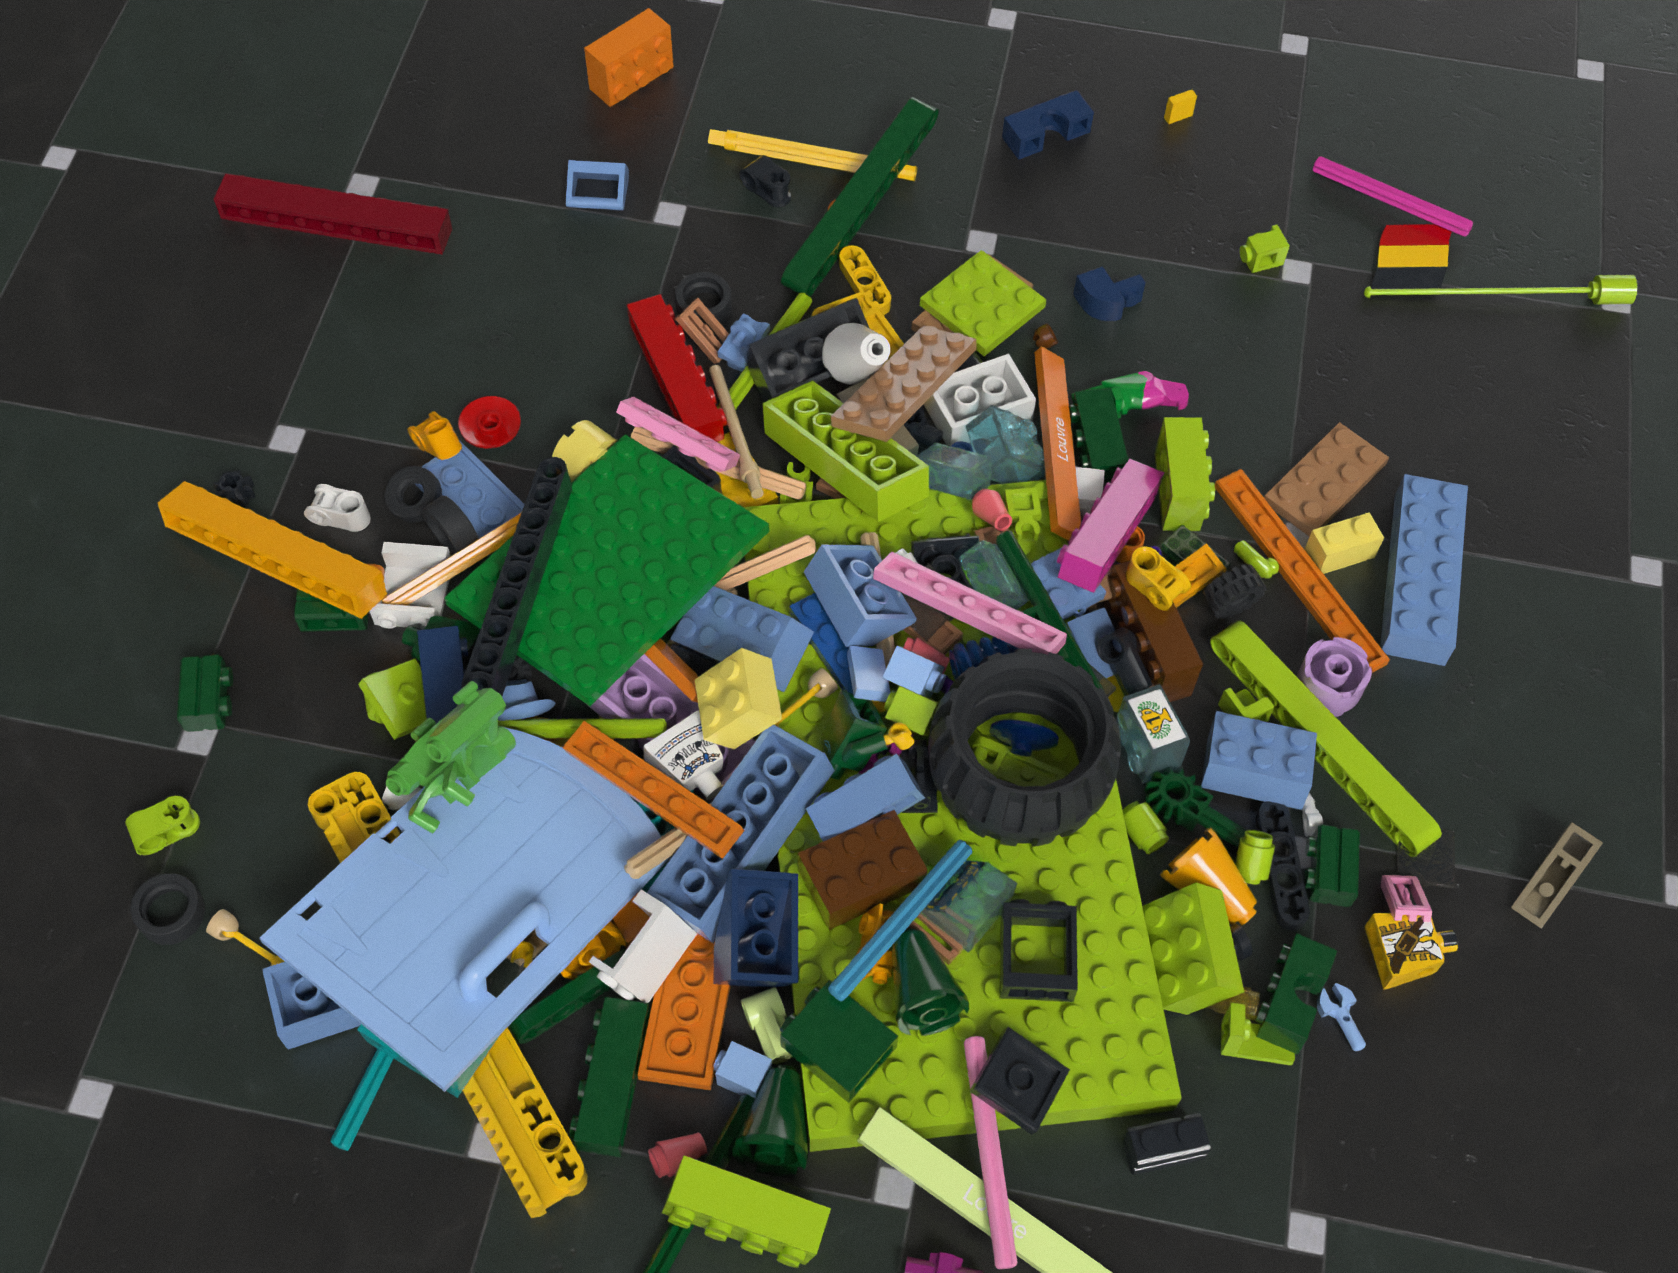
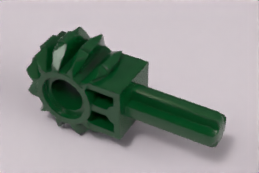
M1169 766L1164 769L1163 774L1158 771L1153 773L1151 781L1147 782L1144 788L1145 793L1148 794L1144 802L1153 807L1152 810L1156 815L1160 814L1163 816V825L1172 818L1177 826L1181 825L1192 832L1198 823L1206 829L1211 827L1220 838L1238 848L1240 838L1244 837L1247 830L1209 807L1214 796L1203 790L1202 786L1193 785L1196 780L1195 775L1184 776L1183 767L1177 773H1174ZM1166 792L1175 793L1180 799H1172Z

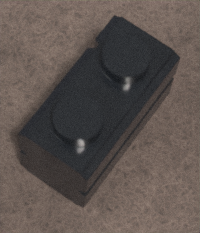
M1200 1113L1186 1115L1183 1119L1177 1117L1131 1127L1126 1130L1122 1138L1132 1175L1204 1160L1211 1150Z

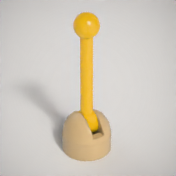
M823 668L816 671L809 678V691L782 712V720L774 725L779 727L783 720L811 697L826 698L834 693L838 686L831 675Z
M219 910L208 923L206 932L215 939L225 941L234 937L269 960L272 966L285 962L278 955H273L238 932V920L227 910Z

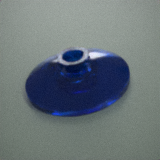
M1000 720L992 723L990 726V734L1001 743L1011 747V752L1018 756H1031L1032 751L1053 749L1059 743V737L1054 731L1032 722Z

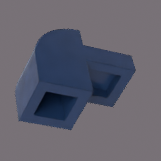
M1100 267L1077 275L1073 295L1082 309L1091 317L1102 321H1116L1121 319L1124 307H1132L1141 302L1146 282L1139 274L1113 283L1105 269Z

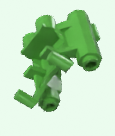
M470 681L453 696V701L458 706L436 724L432 718H428L411 732L412 739L417 742L388 771L386 786L397 796L409 795L419 785L425 787L409 810L408 819L432 834L438 828L440 821L422 811L428 799L442 795L450 804L457 800L468 807L475 797V794L469 790L480 781L483 775L507 757L506 755L516 746L512 733L508 729L498 726V717L504 713L506 707L501 694L492 688L477 690L478 685L474 681ZM456 779H458L466 788L457 784L455 782Z

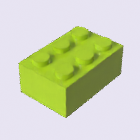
M1164 417L1154 453L1156 469L1164 472L1158 490L1162 531H1178L1182 526L1189 531H1200L1203 520L1209 517V502L1214 501L1215 484L1214 482H1209V475L1212 471L1211 456H1206L1209 434L1208 430H1203L1202 418Z
M1195 882L1142 906L1164 1010L1188 1015L1244 993L1222 890Z

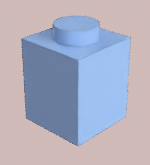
M732 1041L728 1050H721L715 1060L713 1067L714 1071H716L717 1085L740 1096L748 1094L755 1098L766 1073L772 1069V1059Z

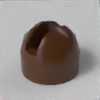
M1048 323L1041 325L1035 330L1033 340L1036 341L1037 347L1040 348L1042 346L1048 349L1058 344V340Z

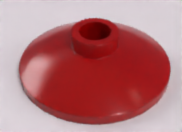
M486 396L472 401L463 409L458 425L462 437L468 443L479 448L489 449L500 447L510 442L520 429L521 418L517 407L509 400L497 396Z

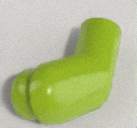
M1244 540L1235 545L1234 552L1247 565H1252L1261 578L1268 579L1278 573L1279 565L1274 558L1265 559Z

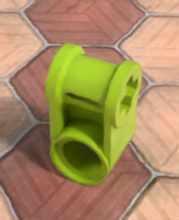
M172 796L147 809L131 814L125 823L136 853L139 855H151L172 843L193 835L199 828L200 817L195 810L191 809L190 804L185 798ZM173 805H176L178 810H175L173 808ZM182 823L185 825L186 829H183L181 827Z

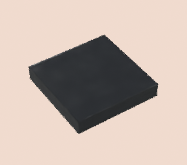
M1007 1027L1003 1030L969 1092L1033 1135L1038 1131L1070 1069L1010 1027Z

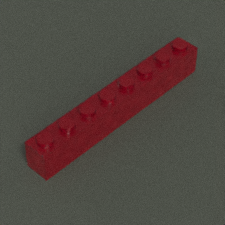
M225 173L214 197V202L221 219L443 255L452 231L448 209L437 206L419 205L411 202L338 192L325 188H313Z

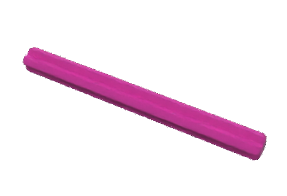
M1320 156L1314 163L1313 172L1463 237H1466L1472 229V220Z

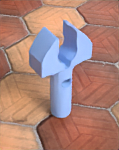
M1338 983L1334 984L1332 990L1339 999L1338 1006L1329 1000V996L1325 988H1323L1317 999V1010L1320 1016L1325 1017L1329 1015L1335 1018L1352 1050H1362L1366 1043L1349 1013L1350 1006H1353L1357 1001L1352 991Z

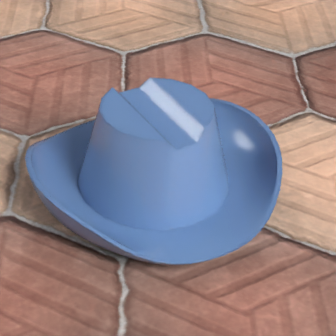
M526 679L507 681L502 696L506 707L504 713L498 717V721L534 717L549 711L556 703L548 699H538L532 681H527Z

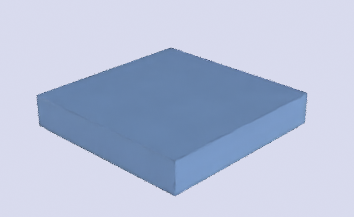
M1105 608L1069 621L1068 626L1098 681L1113 676L1110 665L1102 661L1097 652L1099 640L1115 630ZM1113 640L1114 648L1121 652V645L1116 640Z

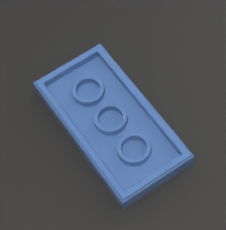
M460 441L462 449L455 456L445 460L435 457L423 465L422 468L432 472L439 480L442 495L449 497L460 507L473 525L479 539L521 513L524 503ZM415 484L424 493L423 486Z

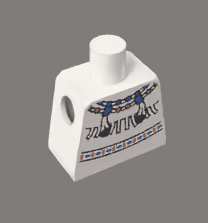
M699 711L694 712L643 746L644 760L687 790L692 791L698 787L707 800L717 796L723 785L715 775L723 769V756L717 744L703 739Z

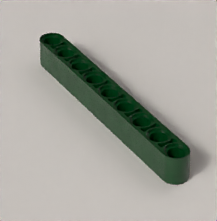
M911 97L788 264L781 278L783 286L798 294L805 293L809 297L814 293L838 260L840 251L848 246L937 121L939 109L915 97Z

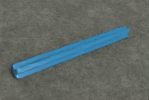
M957 840L830 984L828 991L838 1001H843L972 854V848L965 841Z

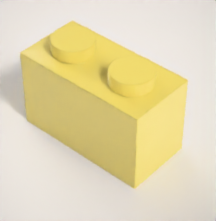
M1369 512L1312 530L1304 550L1321 572L1325 574L1375 558L1384 536Z

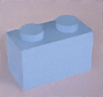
M896 646L882 678L919 695L931 698L933 692L936 694L940 692L946 675L942 674L944 666Z

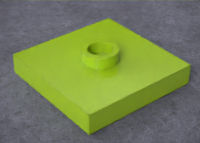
M416 659L365 677L358 684L394 740L413 732L427 719L422 671Z

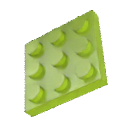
M981 250L920 298V306L954 333H961L964 336L975 338L976 350L983 356H986L1044 309L1046 299Z

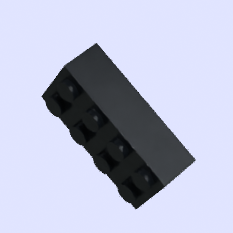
M857 297L740 348L763 403L808 382L814 381L817 383L832 376L829 370L825 368L822 359V348L828 334L838 326L846 323H858L869 328Z

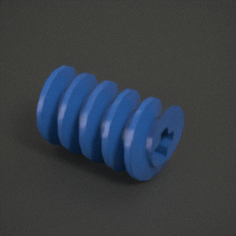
M994 636L992 642L987 637L981 638L979 646L976 641L970 640L966 644V649L963 644L957 643L953 647V652L949 650L950 666L954 679L956 680L965 670L972 666L977 668L979 663L986 657L999 652L1001 655L1014 653L1019 648Z

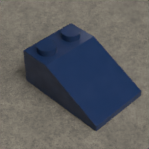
M729 869L714 944L713 984L783 987L798 983V874Z

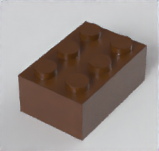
M895 810L798 853V871L829 930L863 915L879 903L885 905L911 893L927 875V868Z

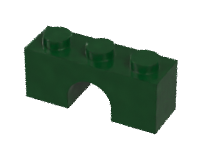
M1297 933L1290 945L1283 944L1276 963L1282 965L1279 974L1273 972L1266 988V992L1271 994L1269 1003L1262 1002L1255 1019L1256 1022L1261 1024L1256 1037L1297 1055L1299 1054L1308 1039L1317 1008L1302 1002L1297 997L1295 990H1305L1318 996L1328 980L1337 950Z

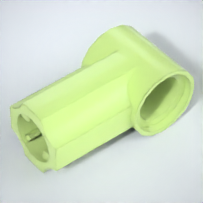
M776 987L741 999L747 1022L751 1030H755L764 1055L772 1059V1064L776 1065L789 1061L793 1056L781 1047L780 1034L782 1032L780 1028L785 1021L786 1013Z

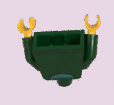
M844 690L840 691L821 737V744L835 770L830 778L840 780L846 768L857 772L862 771L872 754L888 749L887 745L895 743L900 750H906L914 744V739L911 737L912 732L905 724L900 722L892 725L888 734L884 735L887 728L878 711H886L884 709L886 702L854 698L852 693Z

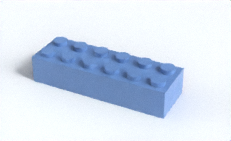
M1407 474L1403 476L1394 498L1380 647L1386 655L1445 666L1456 648L1468 486Z
M775 725L764 730L710 804L740 824L744 829L742 835L723 859L687 836L647 893L667 905L697 934L714 943L729 869L765 871L807 811L806 808L812 804L835 771L826 754Z

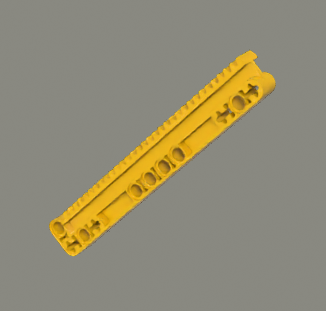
M361 772L349 773L316 790L308 799L309 811L319 828L325 830L324 833L340 863L373 833L378 832L391 820L372 782L366 774ZM360 791L366 799L361 803L356 796V793ZM334 806L329 812L320 813L325 807ZM380 816L379 820L375 823L367 824L370 818ZM397 827L385 836L390 844L400 835ZM507 1027L500 1034L462 1091L522 1203L525 1205L529 1216L535 1218L546 1214L545 1209L563 1198L577 1195L583 1191L587 1184L588 1176L579 1154ZM532 1106L539 1110L543 1123L538 1126L528 1110ZM547 1137H560V1143L554 1149L547 1150L542 1148V1143ZM564 1159L575 1176L570 1181L564 1176L559 1162Z

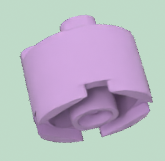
M1334 637L1333 640L1323 641L1322 639L1317 641L1309 648L1298 671L1297 678L1335 717H1338L1352 709L1359 702L1371 679L1372 668L1367 661V654L1358 644L1345 638Z

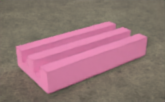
M1382 875L1381 888L1394 921H1402V915H1407L1409 921H1416L1417 915H1421L1423 922H1431L1432 909L1416 876ZM1404 884H1409V890L1412 894V897L1416 905H1412V902L1409 898L1410 893L1408 889L1405 888Z

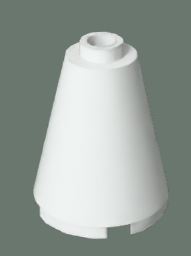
M846 323L835 328L825 338L822 348V359L825 368L829 370L836 381L845 384H857L865 379H869L885 363L890 355L888 340L879 333L858 323Z

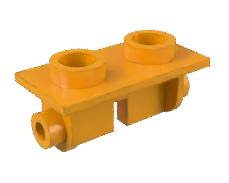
M879 903L863 914L859 923V933L862 934L861 944L856 955L894 913L889 910L883 911V904ZM887 950L862 980L873 976L874 983L886 984L888 978L892 977V951Z

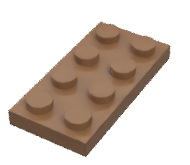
M1339 422L1264 498L1276 513L1310 537L1312 530L1324 527L1387 464L1389 457Z

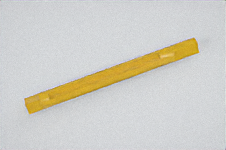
M710 129L708 138L709 144L724 146L725 150L758 156L765 155L769 158L856 173L868 156L733 130L723 132ZM905 165L897 178L915 181L917 167Z

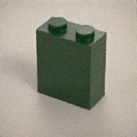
M829 980L822 988L816 986L809 993L804 1002L806 1006L798 1015L792 1013L784 1021L780 1028L782 1032L780 1034L781 1047L845 1101L850 1103L897 1048L898 1035L849 995L843 1001H838L828 991V987L832 983Z

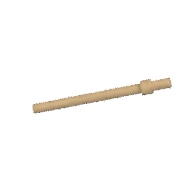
M713 365L710 367L709 372L721 408L725 413L736 452L740 454L739 461L741 466L739 471L742 480L747 483L752 498H760L764 494L759 480L761 473L757 463L752 460L721 367Z

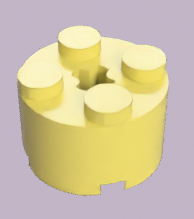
M583 420L573 425L571 428L575 431L569 437L566 435L561 437L552 457H558L565 461L571 483L618 441L588 420Z

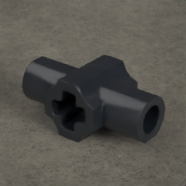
M921 408L904 424L905 428L919 445L923 443L935 449L942 440L943 431L927 423L924 410Z

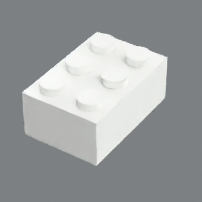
M1006 354L953 373L924 403V406L936 427L943 431L942 438L947 447L958 441L970 444L1031 422L1033 420L1036 398L1010 355Z

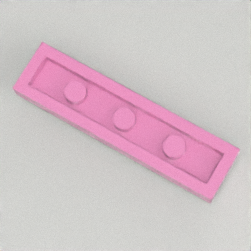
M635 397L620 401L616 413L625 417V421L635 427H644L652 432L654 438L675 444L679 447L678 450L687 456H697L706 461V466L712 470L722 472L736 466L740 454Z

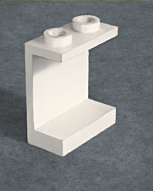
M384 542L381 553L386 564L384 583L387 595L450 557L448 547ZM449 580L408 606L382 604V601H380L370 610L374 624L384 628L408 627L411 625L424 630L431 617L435 615L442 616L445 603L444 597L447 594Z
M640 890L633 902L650 917L613 969L594 956L589 962L600 971L596 977L614 989L613 991L629 1001L637 998L642 1003H649L697 933L667 905Z

